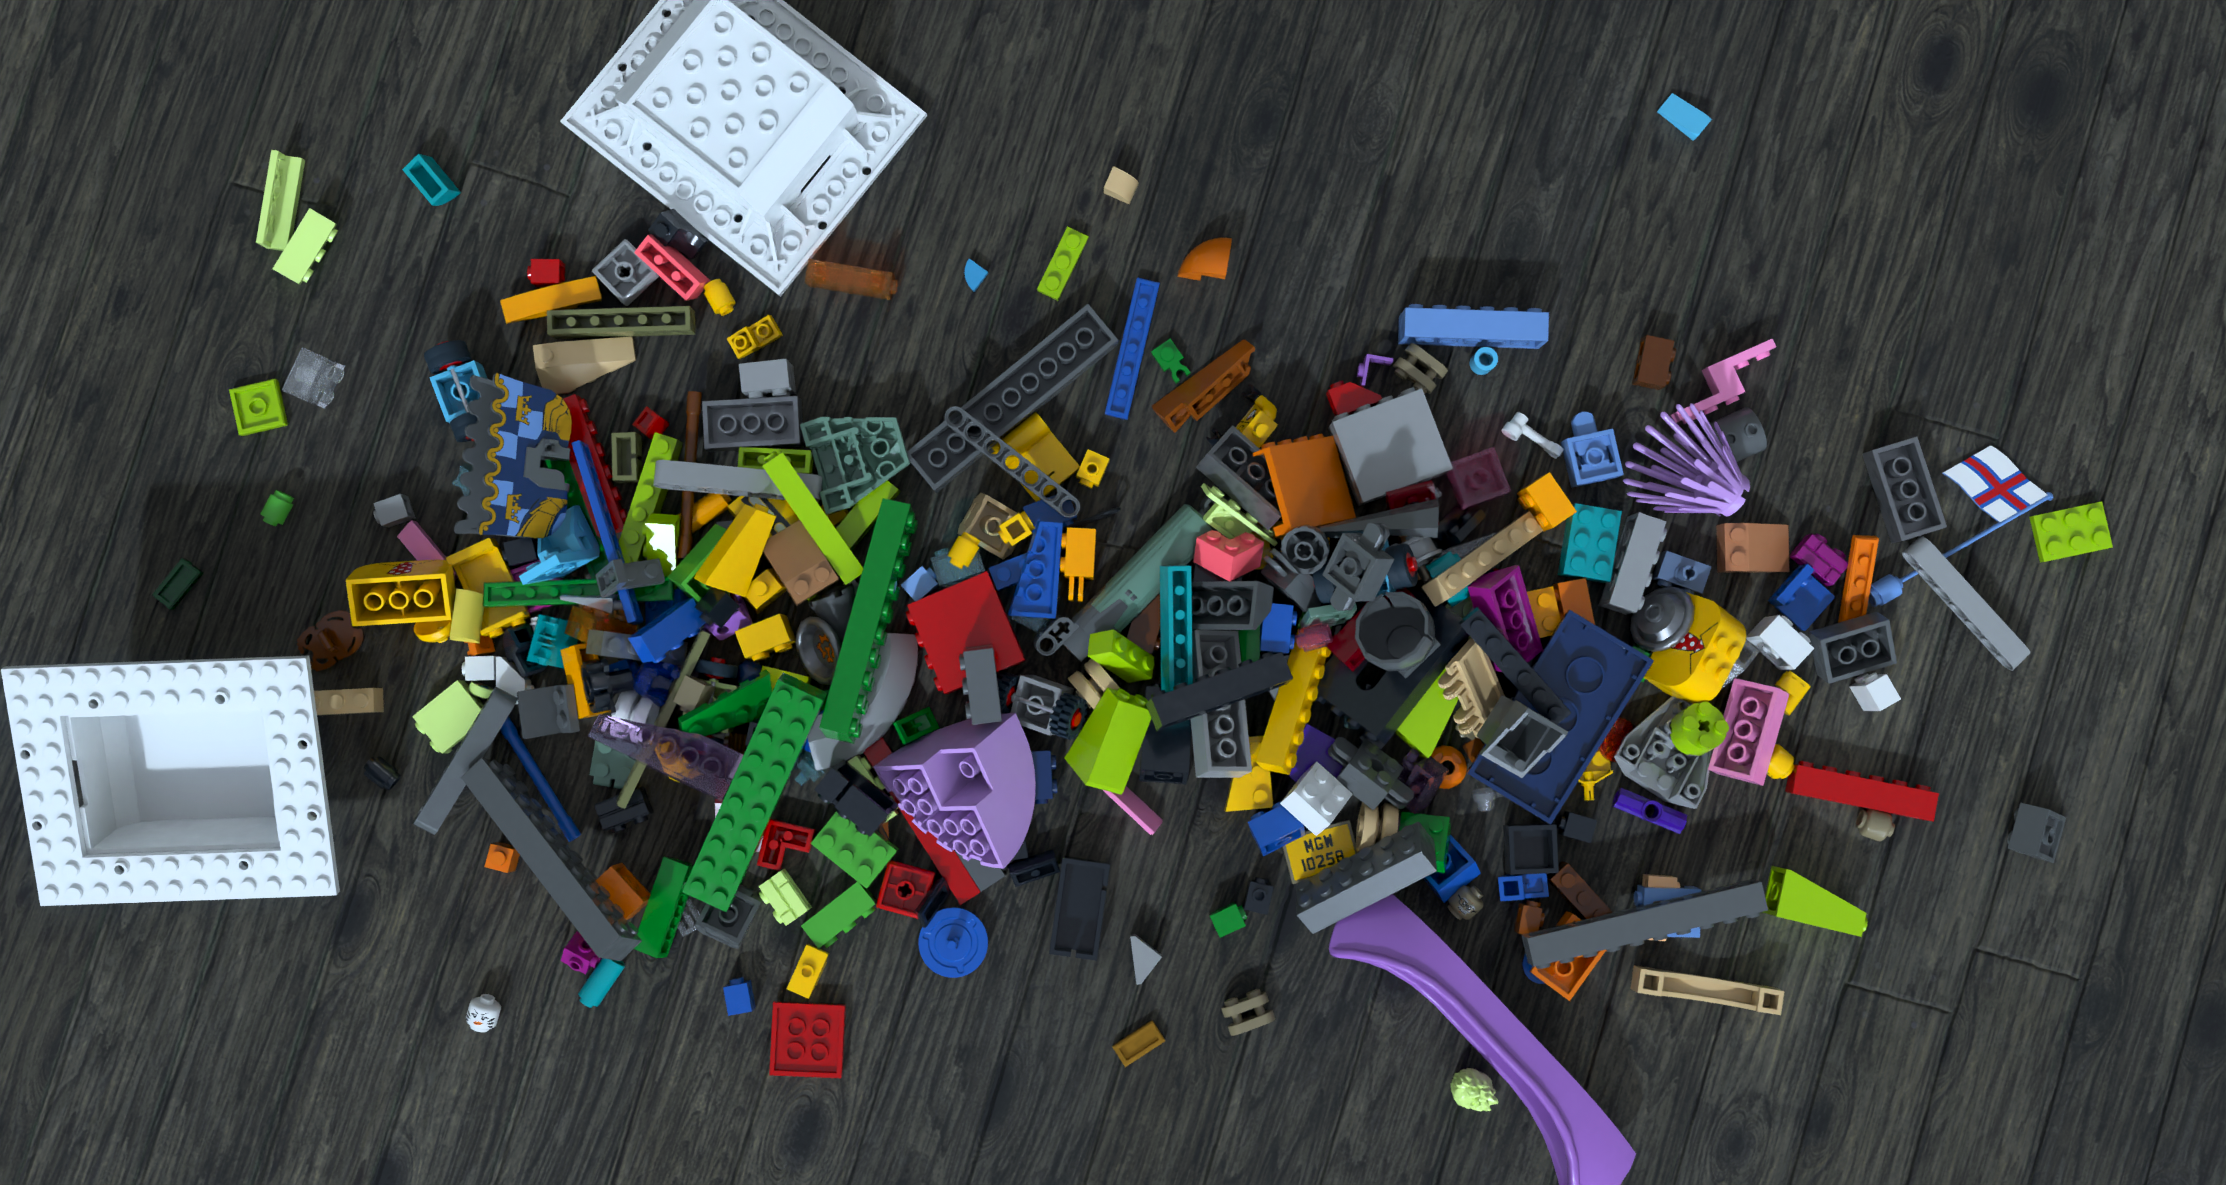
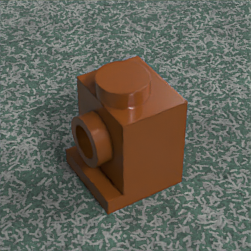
M1527 900L1526 904L1519 903L1514 927L1515 932L1526 934L1539 931V927L1543 926L1545 918L1542 908H1540V902Z

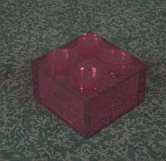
M1494 447L1451 462L1453 469L1447 473L1461 511L1503 497L1511 492Z

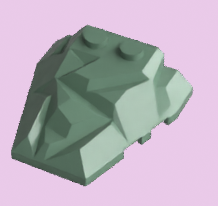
M820 417L800 424L806 447L811 449L818 475L823 478V491L819 493L826 515L852 507L859 500L911 464L896 417Z

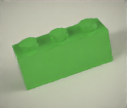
M857 881L801 925V927L818 949L823 945L828 948L838 940L835 935L843 930L847 933L857 925L854 920L861 915L865 919L876 910L874 905L877 903V900L868 888L866 889Z

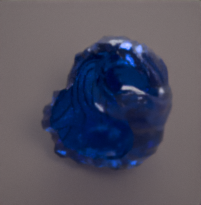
M653 661L644 662L634 674V690L642 697L650 699L654 704L661 707L666 703L668 690L672 682L680 677L681 669L676 665L662 661L653 663Z

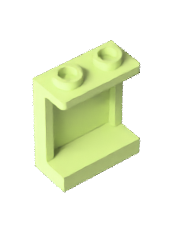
M464 680L454 682L412 716L416 721V728L422 734H427L431 739L430 745L438 753L445 754L452 751V747L465 737L484 706L477 695L468 691L469 686Z

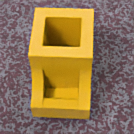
M806 944L787 990L809 999L825 968L829 953Z

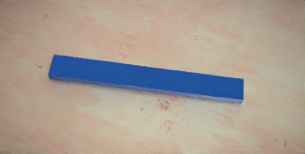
M580 440L572 442L571 444L608 562L622 559L623 563H625L589 446ZM634 589L618 590L627 623L632 625L643 623Z

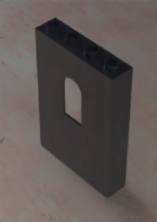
M1414 586L1406 589L1426 606L1435 624V639L1441 645L1406 679L1398 671H1387L1377 685L1370 690H1362L1357 685L1358 675L1369 662L1367 659H1364L1352 672L1333 654L1325 664L1324 676L1318 683L1316 700L1322 705L1326 702L1330 704L1331 707L1329 709L1337 716L1345 715L1348 717L1347 722L1358 730L1362 727L1366 730L1364 735L1373 742L1377 740L1384 744L1388 742L1442 673L1445 666L1470 637L1459 624V621L1463 618L1441 604L1435 607L1429 597Z

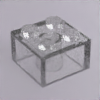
M302 347L282 391L325 409L333 400V391L337 383H340L343 379L345 366Z

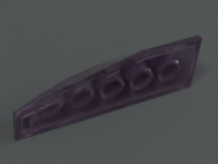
M599 714L588 737L721 802H723L743 758V754L701 734L633 722Z

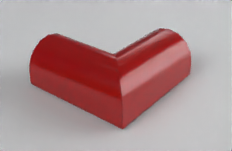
M770 819L764 832L757 866L780 871L786 848L809 853L812 848L810 843L814 840L816 830Z

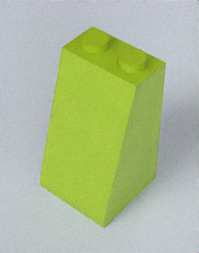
M1446 669L1434 681L1395 733L1423 758H1429L1432 755L1459 699L1458 696L1450 700L1445 699L1443 696L1445 689L1439 687L1438 680Z
M1107 687L1064 758L1085 785L1122 795L1151 721V716L1146 706L1148 700L1139 694L1135 696L1130 695L1120 688L1114 690Z
M1771 866L1765 893L1768 910L1763 911V913L1862 937V933L1866 930L1868 923L1866 912L1792 870Z

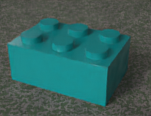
M1574 503L1572 505L1577 512L1566 520L1558 575L1576 579L1586 578L1588 581L1600 583L1611 582L1622 511Z

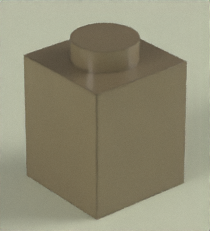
M685 675L673 702L681 706V711L688 713L704 703L708 704L715 686L697 677Z

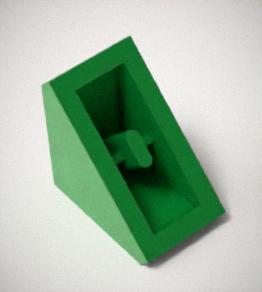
M930 707L893 723L903 745L939 728Z

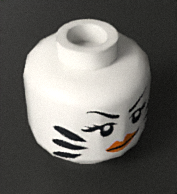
M482 994L480 997L472 999L466 1015V1021L470 1028L477 1032H487L489 1029L494 1028L497 1025L501 1005L495 1000L494 996L489 994Z

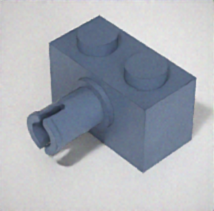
M1663 551L1659 555L1652 579L1658 581L1657 585L1661 587L1673 586L1691 594H1702L1711 566L1669 551Z

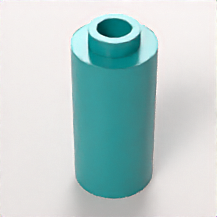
M602 958L579 991L580 1002L589 1008H592V1006L598 1007L625 968V963L623 961Z

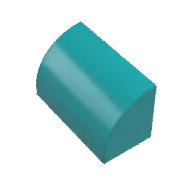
M418 154L402 169L433 206L443 205L461 193L430 156Z

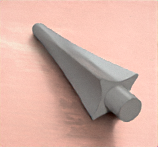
M618 594L601 598V595H560V599L563 601L582 604L610 614L614 610L617 611V609L623 610L621 600H617Z

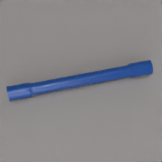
M508 716L500 731L510 743L550 808L563 834L571 842L579 837L581 833L572 818L566 813Z

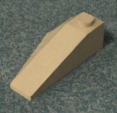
M633 337L564 341L533 345L535 368L542 388L552 390L557 395L570 393L586 383L595 381L600 376L636 361Z

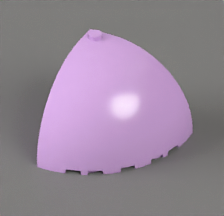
M1016 713L1002 714V721L972 725V719L946 726L905 745L874 766L887 792L892 790L900 801L898 807L907 814L914 817L912 822L925 834L929 831L938 838L936 843L948 851L952 852L955 850L963 856V859L968 861L971 858L979 860L983 866L1005 868L1020 849L1028 832L1034 809L1035 769L1029 743Z

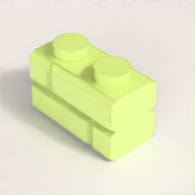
M786 869L781 870L759 886L761 889L759 892L761 899L766 904L770 903L775 910L772 912L773 916L780 924L784 923L787 926L812 908Z

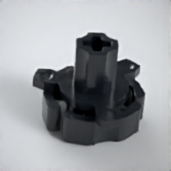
M598 659L582 662L581 677L587 704L594 703L589 705L590 711L594 714L608 710L610 715H615L616 708L613 694L633 690L635 687L630 668L609 672V664L606 659H602L601 663Z

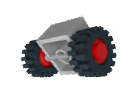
M1005 671L997 672L1001 714L1016 713L1021 726L1047 735H1057L1068 740L1075 739V736H1078L1079 730L1083 728L1082 723H1085L1086 720L1084 716L1087 715V701L1073 695L1074 688L1036 675L1017 676Z

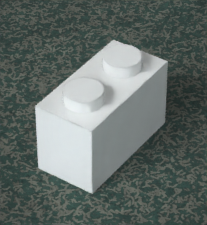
M1875 672L1869 675L1864 673L1854 679L1856 683L1849 686L1863 711H1881L1901 700L1887 674H1877Z

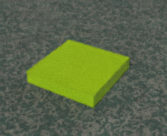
M277 379L229 389L240 436L288 425Z

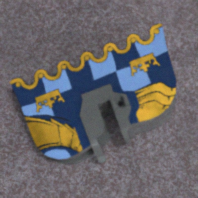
M498 373L493 375V380L472 375L470 377V386L473 390L479 392L480 397L477 400H471L467 405L468 411L477 417V422L466 426L465 435L473 439L475 445L472 448H466L462 453L464 461L472 465V470L464 472L460 476V483L468 487L470 493L467 496L460 497L457 501L459 509L467 513V518L456 522L454 531L456 534L498 535L522 538L548 537L558 530L565 519L567 493H569L570 484L565 483L562 472L555 469L540 468V460H570V449L568 448L572 424L570 410L562 397L550 389L524 383Z

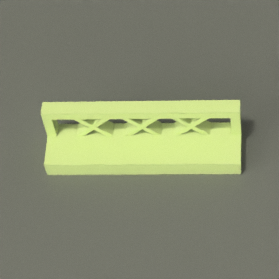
M271 150L256 243L267 249L284 251L293 236L305 160L303 158L285 156L276 150Z

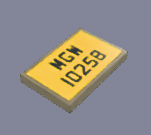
M1350 820L1330 824L1317 836L1310 830L1305 831V836L1283 846L1292 884L1300 883L1303 879L1318 874L1324 868H1329L1339 863L1342 859L1358 853Z

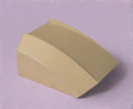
M980 493L973 500L971 507L959 525L957 534L962 535L963 532L974 536L980 540L978 546L1001 559H1005L1012 554L1017 543L1013 546L1010 542L1005 544L998 534V531L1001 530L999 525L1017 514V512L990 496Z

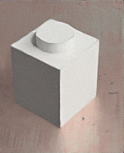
M500 656L465 657V662L462 663V674L465 676V681L496 680V657Z

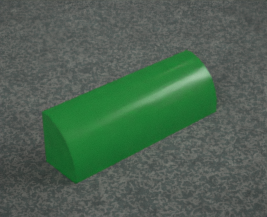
M670 857L663 858L638 929L639 933L637 935L642 942L634 948L635 950L655 958L668 956L689 896L682 891L694 864Z

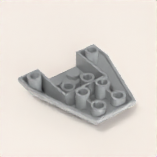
M1671 696L1623 738L1614 758L1626 777L1663 801L1696 809L1707 789L1708 767L1712 750L1701 756L1684 754L1675 747L1670 736L1672 733L1671 721L1676 714L1692 705V703Z

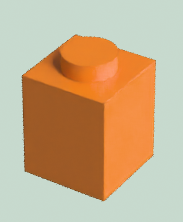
M501 842L491 843L484 867L505 873L516 871L520 854L513 845Z

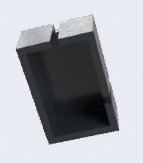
M844 759L833 766L814 789L823 802L827 804L833 803L837 813L842 818L850 819L856 824L855 828L860 833L870 837L883 826L899 806Z

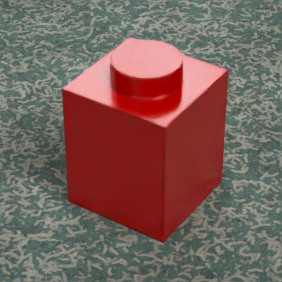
M531 259V266H528L527 269L528 279L536 287H548L565 283V263L560 259Z

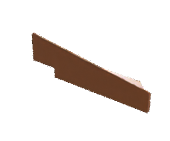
M1246 340L1240 341L1152 405V409L1174 433L1190 416L1198 421L1249 375L1251 366L1248 362L1250 354L1255 352V347Z

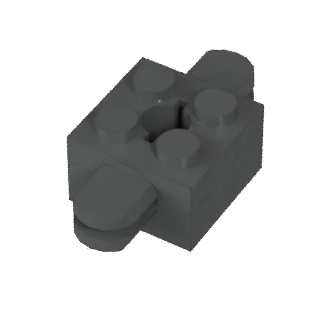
M1368 523L1363 534L1342 533L1322 574L1337 586L1330 599L1334 609L1338 611L1352 610L1356 601H1374L1394 561L1393 557L1382 550L1390 535L1389 529L1385 524Z
M1274 548L1270 551L1274 556L1272 559L1267 555L1263 558L1267 565L1263 568L1261 574L1288 601L1305 613L1308 608L1320 607L1321 605L1327 606L1322 604L1317 596L1312 574L1294 573L1283 562L1281 558L1282 552H1278Z
M1338 737L1328 748L1329 756L1344 766L1336 779L1372 810L1384 798L1398 809L1405 808L1413 799V790L1397 779L1404 767L1367 739L1356 748L1345 738Z

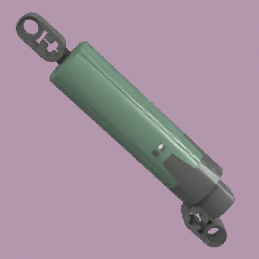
M1225 494L1223 496V498H1225L1227 501L1232 499L1231 497L1225 496ZM1206 495L1200 502L1199 511L1189 504H1184L1072 619L1064 615H1058L1056 619L1053 618L1034 638L1036 650L1042 655L1048 656L1052 655L1063 644L1082 662L1088 655L1090 634L1113 629L1121 633L1160 593V566H1186L1194 558L1197 537L1208 531H1215L1203 519V516L1210 509L1208 504L1215 502ZM1059 622L1066 623V631L1059 630ZM1051 630L1059 637L1058 640L1049 633ZM1043 638H1050L1052 642L1050 648L1046 650L1041 649L1040 641Z

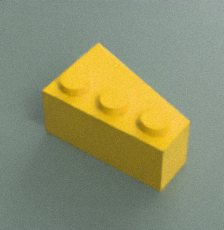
M1264 735L1249 737L1252 772L1240 778L1231 779L1224 808L1225 812L1272 808L1270 771L1263 770L1256 762Z

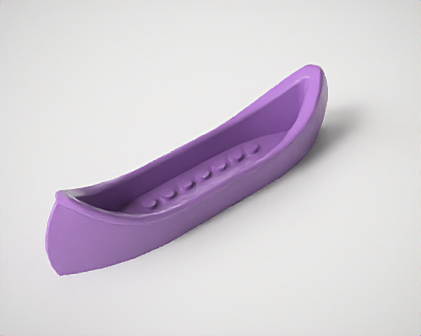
M1391 894L1336 922L1329 943V952L1333 957L1369 963L1389 971L1412 985L1439 1009L1507 1081L1528 1108L1541 1131L1551 1155L1559 1185H1620L1631 1169L1636 1155L1624 1136L1566 1069L1418 916Z

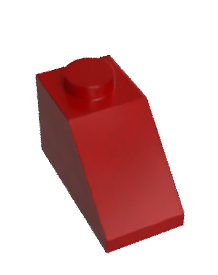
M1343 381L1330 385L1331 389L1326 393L1334 416L1348 412V415L1353 414L1357 411V408L1366 404L1374 406L1382 399L1381 395L1352 382L1344 384Z

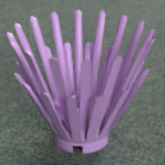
M1690 403V409L1716 448L1715 450L1680 404H1676L1677 411L1712 457L1711 459L1666 412H1661V418L1676 432L1673 435L1675 440L1694 458L1650 425H1647L1645 430L1670 449L1661 448L1660 450L1667 458L1637 442L1633 444V448L1683 476L1657 465H1652L1651 469L1631 461H1627L1625 465L1630 469L1688 491L1653 482L1644 483L1626 478L1623 479L1625 484L1664 493L1667 497L1638 492H1628L1627 495L1644 498L1637 499L1636 502L1677 506H1656L1653 508L1657 511H1665L1664 513H1714L1718 516L1723 514L1727 517L1738 511L1746 500L1741 495L1743 490L1749 492L1750 481L1741 473L1725 434L1721 431L1718 423L1715 421L1714 427L1722 444L1702 410H1700L1699 414L1696 407Z

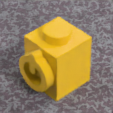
M1088 449L1076 475L1080 479L1079 483L1089 488H1092L1093 485L1099 487L1110 459Z
M1025 511L1022 513L1018 512L999 525L1001 530L998 531V534L1005 544L1010 542L1013 546L1032 534L1035 526Z

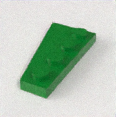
M765 669L759 673V677L751 681L747 679L740 683V687L730 693L726 691L720 694L716 701L710 704L704 703L679 717L680 735L683 742L686 743L761 718L772 693L770 673Z

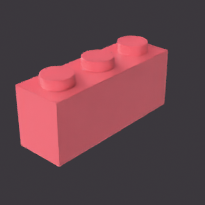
M652 234L647 235L634 252L686 301L697 299L703 292L704 286L710 282L676 248L664 246Z

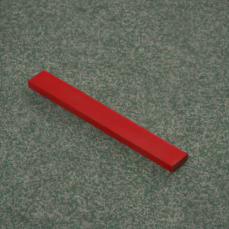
M883 737L864 751L873 768L893 753ZM891 790L889 792L890 795L893 797L895 802L899 804L900 801ZM900 809L942 877H945L949 888L960 905L981 892L955 850L950 852L936 843L938 838L929 831L926 834L922 832L912 822L914 817Z

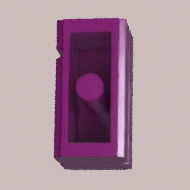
M1812 533L1804 536L1789 557L1799 565L1809 564L1814 569V572L1811 574L1825 586H1832L1848 566V561L1845 560L1846 555L1836 548L1833 550L1826 545L1828 541L1820 534L1816 533L1814 535Z

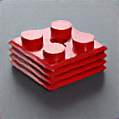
M893 860L889 861L876 907L918 919L915 910L931 889L935 872ZM909 884L912 893L904 896L900 886Z

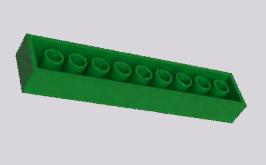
M882 499L819 726L826 738L854 744L856 738L861 736L863 724H860L862 714L866 715L869 701L866 699L868 692H872L874 688V670L880 666V647L886 644L888 633L885 632L887 623L892 621L894 610L891 607L893 600L897 601L900 587H897L899 578L904 577L906 565L903 564L905 556L910 555L912 542H909L910 537L917 530L918 520H915V513H913L911 504Z
M784 672L779 677L683 888V893L727 912L827 697V692Z

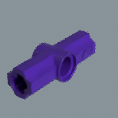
M1619 787L1612 800V807L1678 834L1681 833L1687 822L1686 814ZM1651 804L1654 807V813L1652 816L1647 817L1645 808Z

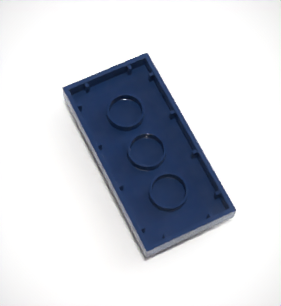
M1568 609L1532 666L1572 712L1558 724L1568 731V734L1550 753L1547 752L1523 778L1480 755L1479 753L1486 746L1485 743L1467 770V774L1551 825L1654 660ZM1517 690L1512 701L1517 700L1539 713L1524 695Z

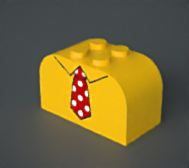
M436 559L370 564L355 569L346 579L352 626L452 620L456 588L453 566L448 564L447 560Z
M1686 592L1691 597L1695 607L1694 621L1690 630L1678 644L1667 650L1652 653L1650 658L1654 662L1643 678L1666 694L1692 704L1709 702L1720 692L1734 663L1738 659L1746 641V629L1739 620L1714 601Z

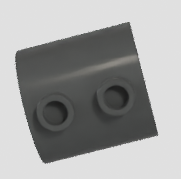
M1749 407L1742 408L1709 422L1722 444L1714 427L1715 421L1718 423L1721 431L1725 434L1736 462L1764 451L1767 447L1766 435L1762 424ZM1703 429V432H1704V434H1705L1707 440L1710 442V444H1711V445L1713 446V448L1716 450V448L1714 447L1713 443L1711 442V440L1709 439L1708 435L1706 434V432H1705L1704 429Z

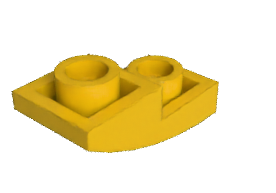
M767 315L750 327L745 326L728 337L727 340L737 358L741 359L783 335L772 315Z

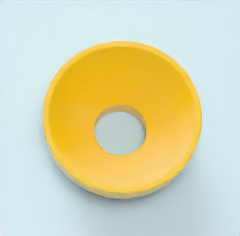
M452 620L416 622L414 633L420 640L425 642H445L450 637Z

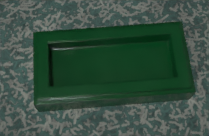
M181 558L152 596L170 610H174L203 575V572L186 558Z

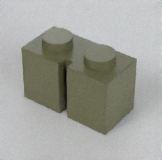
M636 432L611 433L613 481L617 483H638L642 473V461L638 460L637 457H642V436Z

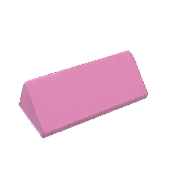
M411 520L397 536L417 561L447 560L446 556L416 521ZM453 567L455 581L458 578V575Z
M1127 786L1122 795L1103 790L1150 835H1153L1162 824V819Z

